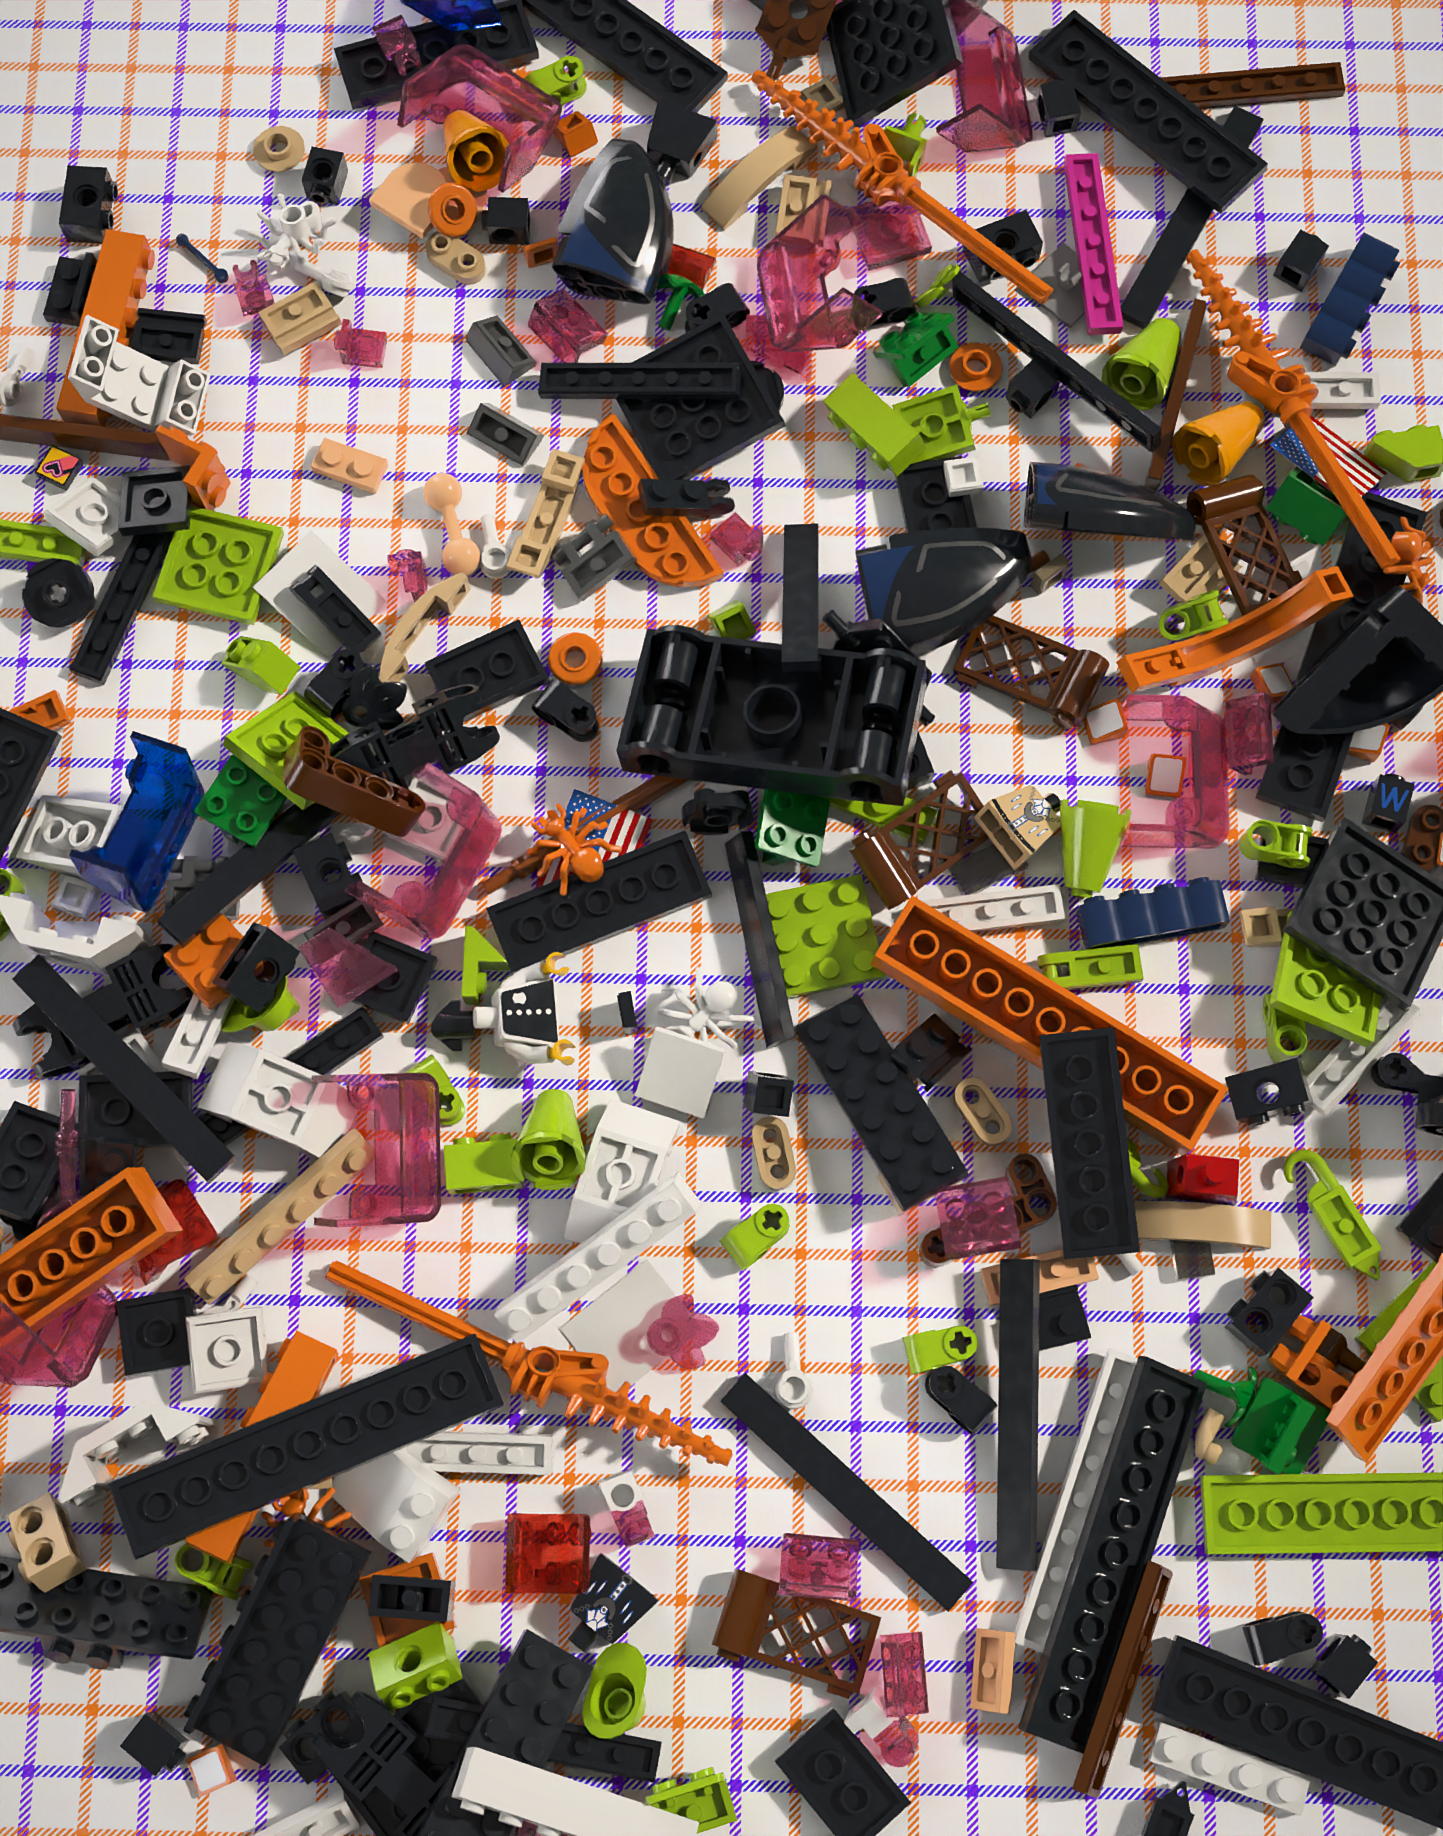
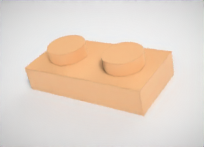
M324 438L311 468L313 473L376 494L388 468V462L385 458Z
M976 1628L970 1709L1010 1714L1016 1633Z

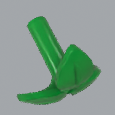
M677 274L661 275L656 288H673L658 324V327L666 331L671 330L685 295L692 294L696 299L705 295L698 285Z
M1253 1367L1247 1368L1248 1381H1239L1233 1384L1197 1369L1194 1378L1207 1383L1206 1389L1235 1402L1236 1410L1231 1419L1224 1424L1227 1428L1234 1426L1243 1418L1256 1393L1258 1378Z

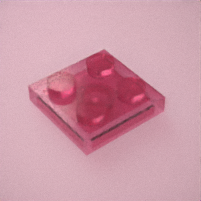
M889 200L882 206H877L871 201L848 208L847 216L868 271L931 253L932 245L920 213L911 205L903 207L899 203Z
M1008 1176L949 1186L935 1194L947 1261L1022 1248Z

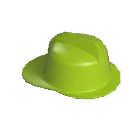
M287 976L283 977L275 988V995L271 1002L262 1007L259 1012L244 1006L235 999L221 1030L226 1033H234L253 1026L267 1032L274 1031L299 1012V1003L287 989Z
M615 1643L605 1648L598 1656L592 1671L582 1715L584 1725L588 1731L600 1739H612L624 1734V1732L633 1729L640 1723L645 1714L646 1700L644 1688L647 1667L644 1656L637 1647L629 1643Z

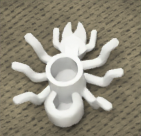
M278 194L277 197L281 207L279 220L282 229H277L272 224L270 218L263 212H257L258 217L265 222L270 233L278 237L267 240L262 233L251 229L248 230V235L256 237L265 248H269L257 255V259H264V262L269 259L271 265L280 266V269L284 271L291 265L288 249L293 247L299 263L304 264L305 254L300 250L298 243H301L312 253L317 254L320 245L325 243L324 240L326 239L328 227L336 223V218L332 217L323 222L320 208L315 202L305 201L300 205L293 204L287 206L284 196ZM311 238L315 240L313 244H311L307 239Z
M697 967L695 969L696 981L694 984L697 1001L694 1004L682 993L677 985L673 984L671 986V990L675 993L677 999L688 1007L693 1014L663 1008L658 1009V1014L688 1020L686 1026H669L666 1028L667 1030L675 1031L691 1038H695L694 1034L700 1031L701 1041L708 1043L705 1026H708L720 1040L727 1043L731 1048H736L738 1046L731 1037L724 1034L716 1024L721 1021L753 1022L754 1017L750 1015L725 1014V1011L735 1005L738 997L736 987L730 982L718 981L711 984L703 997V970L701 967Z

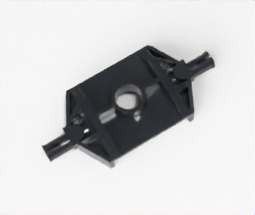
M833 609L822 618V621L836 633L835 636L837 638L832 650L866 653L877 648H889L902 651L913 656L915 659H919L882 619L877 618L854 623L848 621L845 623ZM926 666L928 687L932 672ZM923 704L920 721L924 726H928V723H932L935 719V715Z

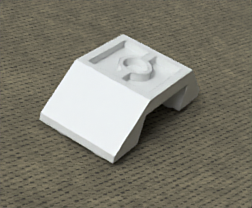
M85 316L68 376L69 381L84 401L149 431H155L161 425L167 429L175 427L186 435L193 436L196 433L211 373L182 359L169 367L116 342L119 329L92 316Z
M10 892L9 896L0 895V912L19 944L34 957L40 954L48 963L108 976L105 969L106 966L135 951L152 947L154 944L145 933V929L136 924L137 921L124 915H115L114 919L102 917L95 941L80 935H72L71 939L58 937V932L49 929L51 919L41 911L42 907L31 901V897L17 892Z
M228 1041L197 1109L230 1123L234 1120L293 1145L299 1149L300 1153L318 1160L349 1132L363 1102V1098L323 1075L267 1051Z
M610 1099L596 1128L586 1158L585 1171L583 1175H580L572 1199L564 1239L578 1244L583 1243L656 1189L666 1156L669 1157L680 1121Z
M143 1401L75 1442L59 1499L62 1504L77 1505V1507L86 1504L87 1508L108 1497L106 1491L110 1489L108 1483L113 1482V1479L102 1458L106 1457L107 1461L120 1456L128 1450L126 1444L138 1437L141 1440H145L161 1431L166 1442L180 1445L187 1443L191 1447L209 1436L207 1430L216 1426L212 1418Z

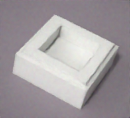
M978 456L944 461L943 468L949 497L983 492L984 484Z
M64 874L51 907L56 911L87 920L100 887L97 884Z

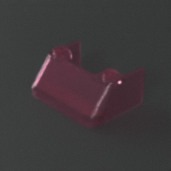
M949 0L948 3L964 63L955 68L963 113L937 126V134L966 153L1018 148L1032 141L1033 132L1019 51L1014 35L1005 25L971 0Z
M456 45L404 81L397 125L404 128L420 115H424L436 124H444L449 114L457 110H464L499 130L509 143L506 147L498 190L504 193L535 167L560 121L562 105L554 97L476 48L469 45Z
M825 194L817 198L761 250L757 259V271L770 341L774 347L783 352L844 348L882 316V310L844 287L830 299L828 298L825 277L834 271L840 263L841 251L839 242L862 222V219Z
M1126 695L1121 706L1126 721H1164L1172 730L1188 732L1190 797H1180L1170 802L1165 811V824H1130L1121 841V847L1199 849L1219 847L1227 838L1230 830L1226 725L1223 718L1216 712L1186 696Z
M427 762L414 769L411 776L448 798L446 802L448 816L455 823L463 827L429 888L419 882L408 881L399 885L390 899L365 883L357 881L347 885L345 892L420 937L435 939L443 936L450 928L500 839L502 826L500 820L478 793Z
M427 1073L312 1075V1083L346 1082L347 1099L351 1106L360 1111H374L375 1184L359 1186L351 1193L348 1202L349 1216L314 1217V1225L339 1228L421 1223L433 1220L441 1208L439 1086L435 1078Z
M103 1285L37 1332H34L2 1302L0 1304V1382L15 1386L73 1388L87 1379L118 1316L116 1304L118 1300L113 1292L106 1285Z

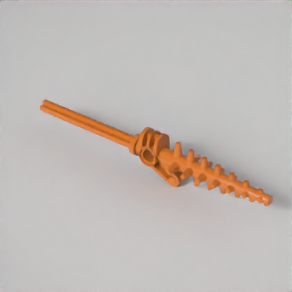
M756 70L753 73L751 80L758 85L757 89L760 92L764 90L768 97H772L770 99L771 104L779 103L781 109L785 110L783 112L785 118L792 115L795 116L796 129L798 131L807 127L810 128V144L813 145L821 140L825 141V150L822 152L824 158L839 152L840 162L835 166L838 172L851 165L856 166L860 170L854 182L856 190L859 192L864 191V195L867 198H872L873 203L877 206H882L889 200L895 201L903 207L911 205L1038 303L1044 304L1047 302L1048 297L1053 293L1052 287L921 189V181L914 176L908 177V171L903 168L902 158L897 155L885 132L879 125H866L863 129L861 141L859 127H854L852 134L848 132L854 125L852 120L844 122V119L839 117L837 122L834 123L831 121L836 116L834 110L828 112L827 108H823L820 113L816 110V107L819 105L816 100L807 99L804 102L799 98L801 96L799 90L788 91L783 87L784 84L781 80L775 82L766 75L765 71Z
M1198 249L1190 251L1186 256V261L1191 263L1196 271L1193 273L1194 279H1200L1202 286L1205 287L1200 291L1202 297L1209 295L1211 297L1212 305L1207 308L1210 314L1216 312L1221 314V321L1215 324V329L1217 331L1229 329L1231 332L1230 338L1223 341L1222 346L1224 348L1240 347V352L1235 353L1227 373L1228 379L1262 403L1268 412L1281 415L1280 421L1285 428L1293 429L1381 569L1399 563L1401 558L1310 418L1312 413L1311 402L1318 396L1319 390L1315 384L1311 383L1310 376L1304 375L1305 368L1300 364L1285 369L1280 367L1277 362L1290 355V350L1287 348L1270 352L1266 345L1277 339L1276 334L1263 335L1264 331L1262 329L1255 331V328L1263 325L1262 318L1252 320L1251 315L1244 316L1243 313L1250 309V305L1248 303L1241 304L1238 300L1234 302L1232 296L1237 294L1236 289H1230L1222 285L1220 281L1223 280V274L1214 273L1209 266L1210 260L1204 259Z
M337 1260L333 1261L329 1266V1271L325 1276L326 1280L455 1342L476 1334L484 1355L502 1364L501 1370L506 1373L511 1383L509 1393L515 1397L522 1394L525 1396L524 1401L529 1402L532 1399L537 1402L536 1407L542 1409L552 1392H555L570 1399L564 1414L568 1419L580 1407L583 1413H587L592 1408L588 1420L590 1426H595L602 1416L604 1421H609L613 1417L615 1420L611 1431L615 1434H618L624 1425L627 1430L632 1429L634 1426L638 1428L635 1435L637 1441H642L646 1435L648 1438L657 1436L661 1438L659 1447L665 1449L668 1444L671 1447L677 1445L683 1448L682 1454L686 1457L691 1453L693 1455H701L706 1458V1462L709 1464L715 1462L726 1467L733 1456L732 1450L729 1448L723 1449L715 1445L711 1441L712 1437L710 1435H705L702 1438L694 1434L691 1429V1423L685 1421L682 1426L671 1422L670 1409L664 1408L660 1415L650 1411L649 1403L651 1397L649 1395H644L638 1404L629 1400L628 1392L631 1387L629 1382L625 1381L616 1392L608 1389L606 1376L609 1362L602 1354L556 1350L548 1346H539L529 1350L525 1348V1343L523 1342L516 1344L513 1341L511 1344ZM537 1369H544L548 1372H540Z

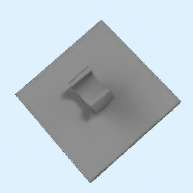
M1062 243L1033 274L1053 288V293L1048 297L1047 302L1038 304L1067 327L1071 328L1085 314L1080 284L1082 274L1078 270L1076 252L1065 243Z

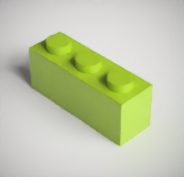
M853 372L823 400L830 412L826 417L831 424L839 431L845 428L850 433L848 436L850 441L860 451L866 448L871 452V460L883 472L888 468L898 477L927 449L920 434Z

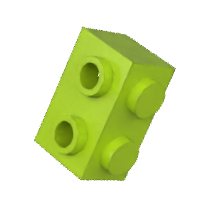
M510 1134L492 1135L489 1137V1141L475 1142V1138L471 1137L457 1138L452 1140L453 1145H444L446 1190L450 1195L524 1188L523 1182L517 1178L511 1168V1153L517 1139H512Z

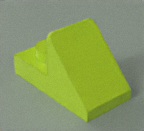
M465 926L461 996L465 1004L480 1005V994H486L487 973L481 972V970H510L500 953L473 926Z

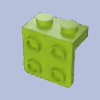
M714 1767L691 1773L690 1778L692 1782L681 1786L677 1785L676 1779L651 1787L653 1795L645 1797L647 1806L651 1805L699 1822L696 1834L738 1821L723 1772L715 1774Z

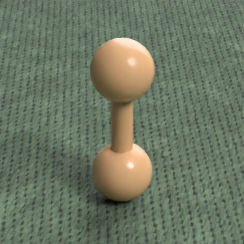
M447 473L435 474L425 483L423 493L426 503L432 509L442 513L449 537V542L442 551V562L451 574L456 575L462 572L468 576L478 568L481 554L478 546L472 540L464 538L461 533L455 507L461 501L462 488L454 476Z

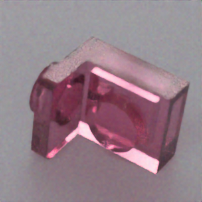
M343 319L341 330H336L334 348L339 351L343 364L383 368L388 337L386 332L353 328L350 319Z
M734 512L710 533V539L737 566H740L746 559L752 561L760 554L763 549L764 532L759 527L753 530Z
M403 549L397 551L396 554L387 555V562L392 574H403L405 593L411 592L415 603L428 591L426 564L421 551L416 552L411 549Z

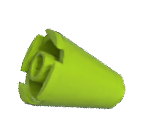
M1157 318L1108 359L1102 369V382L1138 410L1153 409L1156 404H1160L1166 395L1182 334L1180 328L1170 319Z
M1063 799L1060 802L1064 885L1065 888L1072 889L1071 896L1087 899L1092 897L1093 893L1101 892L1130 822L1132 811L1126 808L1122 815L1118 814L1119 806L1078 800L1077 806L1074 805L1072 807L1068 806L1069 799Z
M548 1089L538 1095L513 1147L511 1168L522 1182H524V1178L534 1182V1188L540 1190H559L570 1187L576 1182V1178L580 1174L583 1175L586 1156L571 1096L559 1089Z

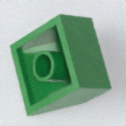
M1298 466L1287 475L1266 507L1267 510L1272 512V518L1278 523L1285 526L1290 524L1300 531V535L1304 540L1314 545L1319 543L1322 546L1331 539L1347 517L1336 496Z

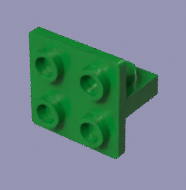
M916 312L904 321L905 326L899 331H893L885 335L879 341L880 346L873 351V354L876 358L887 359L903 387H910L959 348L947 327L954 321L951 313Z
M233 754L195 808V813L197 816L218 827L225 838L238 845L241 840L251 847H256L288 798Z
M765 789L755 841V848L763 851L762 863L776 866L788 861H794L810 867L819 866L830 806L829 799L815 795Z
M1265 1377L1230 1439V1443L1257 1458L1267 1469L1279 1475L1281 1472L1285 1474H1301L1328 1424L1325 1420L1329 1416L1330 1411Z

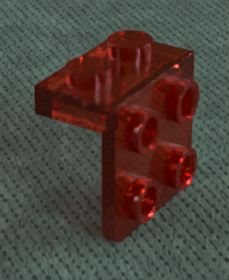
M175 1179L157 1188L183 1231L130 1267L136 1276H140L145 1286L158 1280L168 1264L213 1243L217 1237V1232L182 1179Z
M507 1513L505 1593L586 1594L591 1575L589 1554L592 1532L589 1515Z

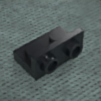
M86 252L84 260L59 256L43 312L46 322L79 327L97 264L93 253Z

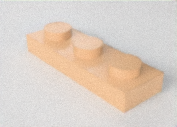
M1063 1249L1022 1258L1040 1260L1039 1294L1099 1279L1093 1257L1064 1259ZM1000 1264L981 1268L980 1273L989 1306L1000 1304Z

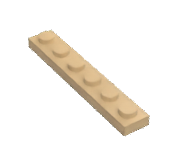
M353 1128L185 1276L184 1280L206 1303L211 1305L379 1154Z

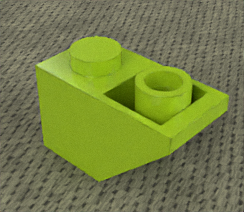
M1421 424L1410 427L1406 431L1395 433L1391 430H1385L1372 436L1364 450V454L1368 459L1405 482L1440 477L1443 473V438L1439 425L1426 427V425Z
M240 636L229 644L225 652L226 656L221 662L225 668L265 692L278 695L284 693L301 668L272 642Z

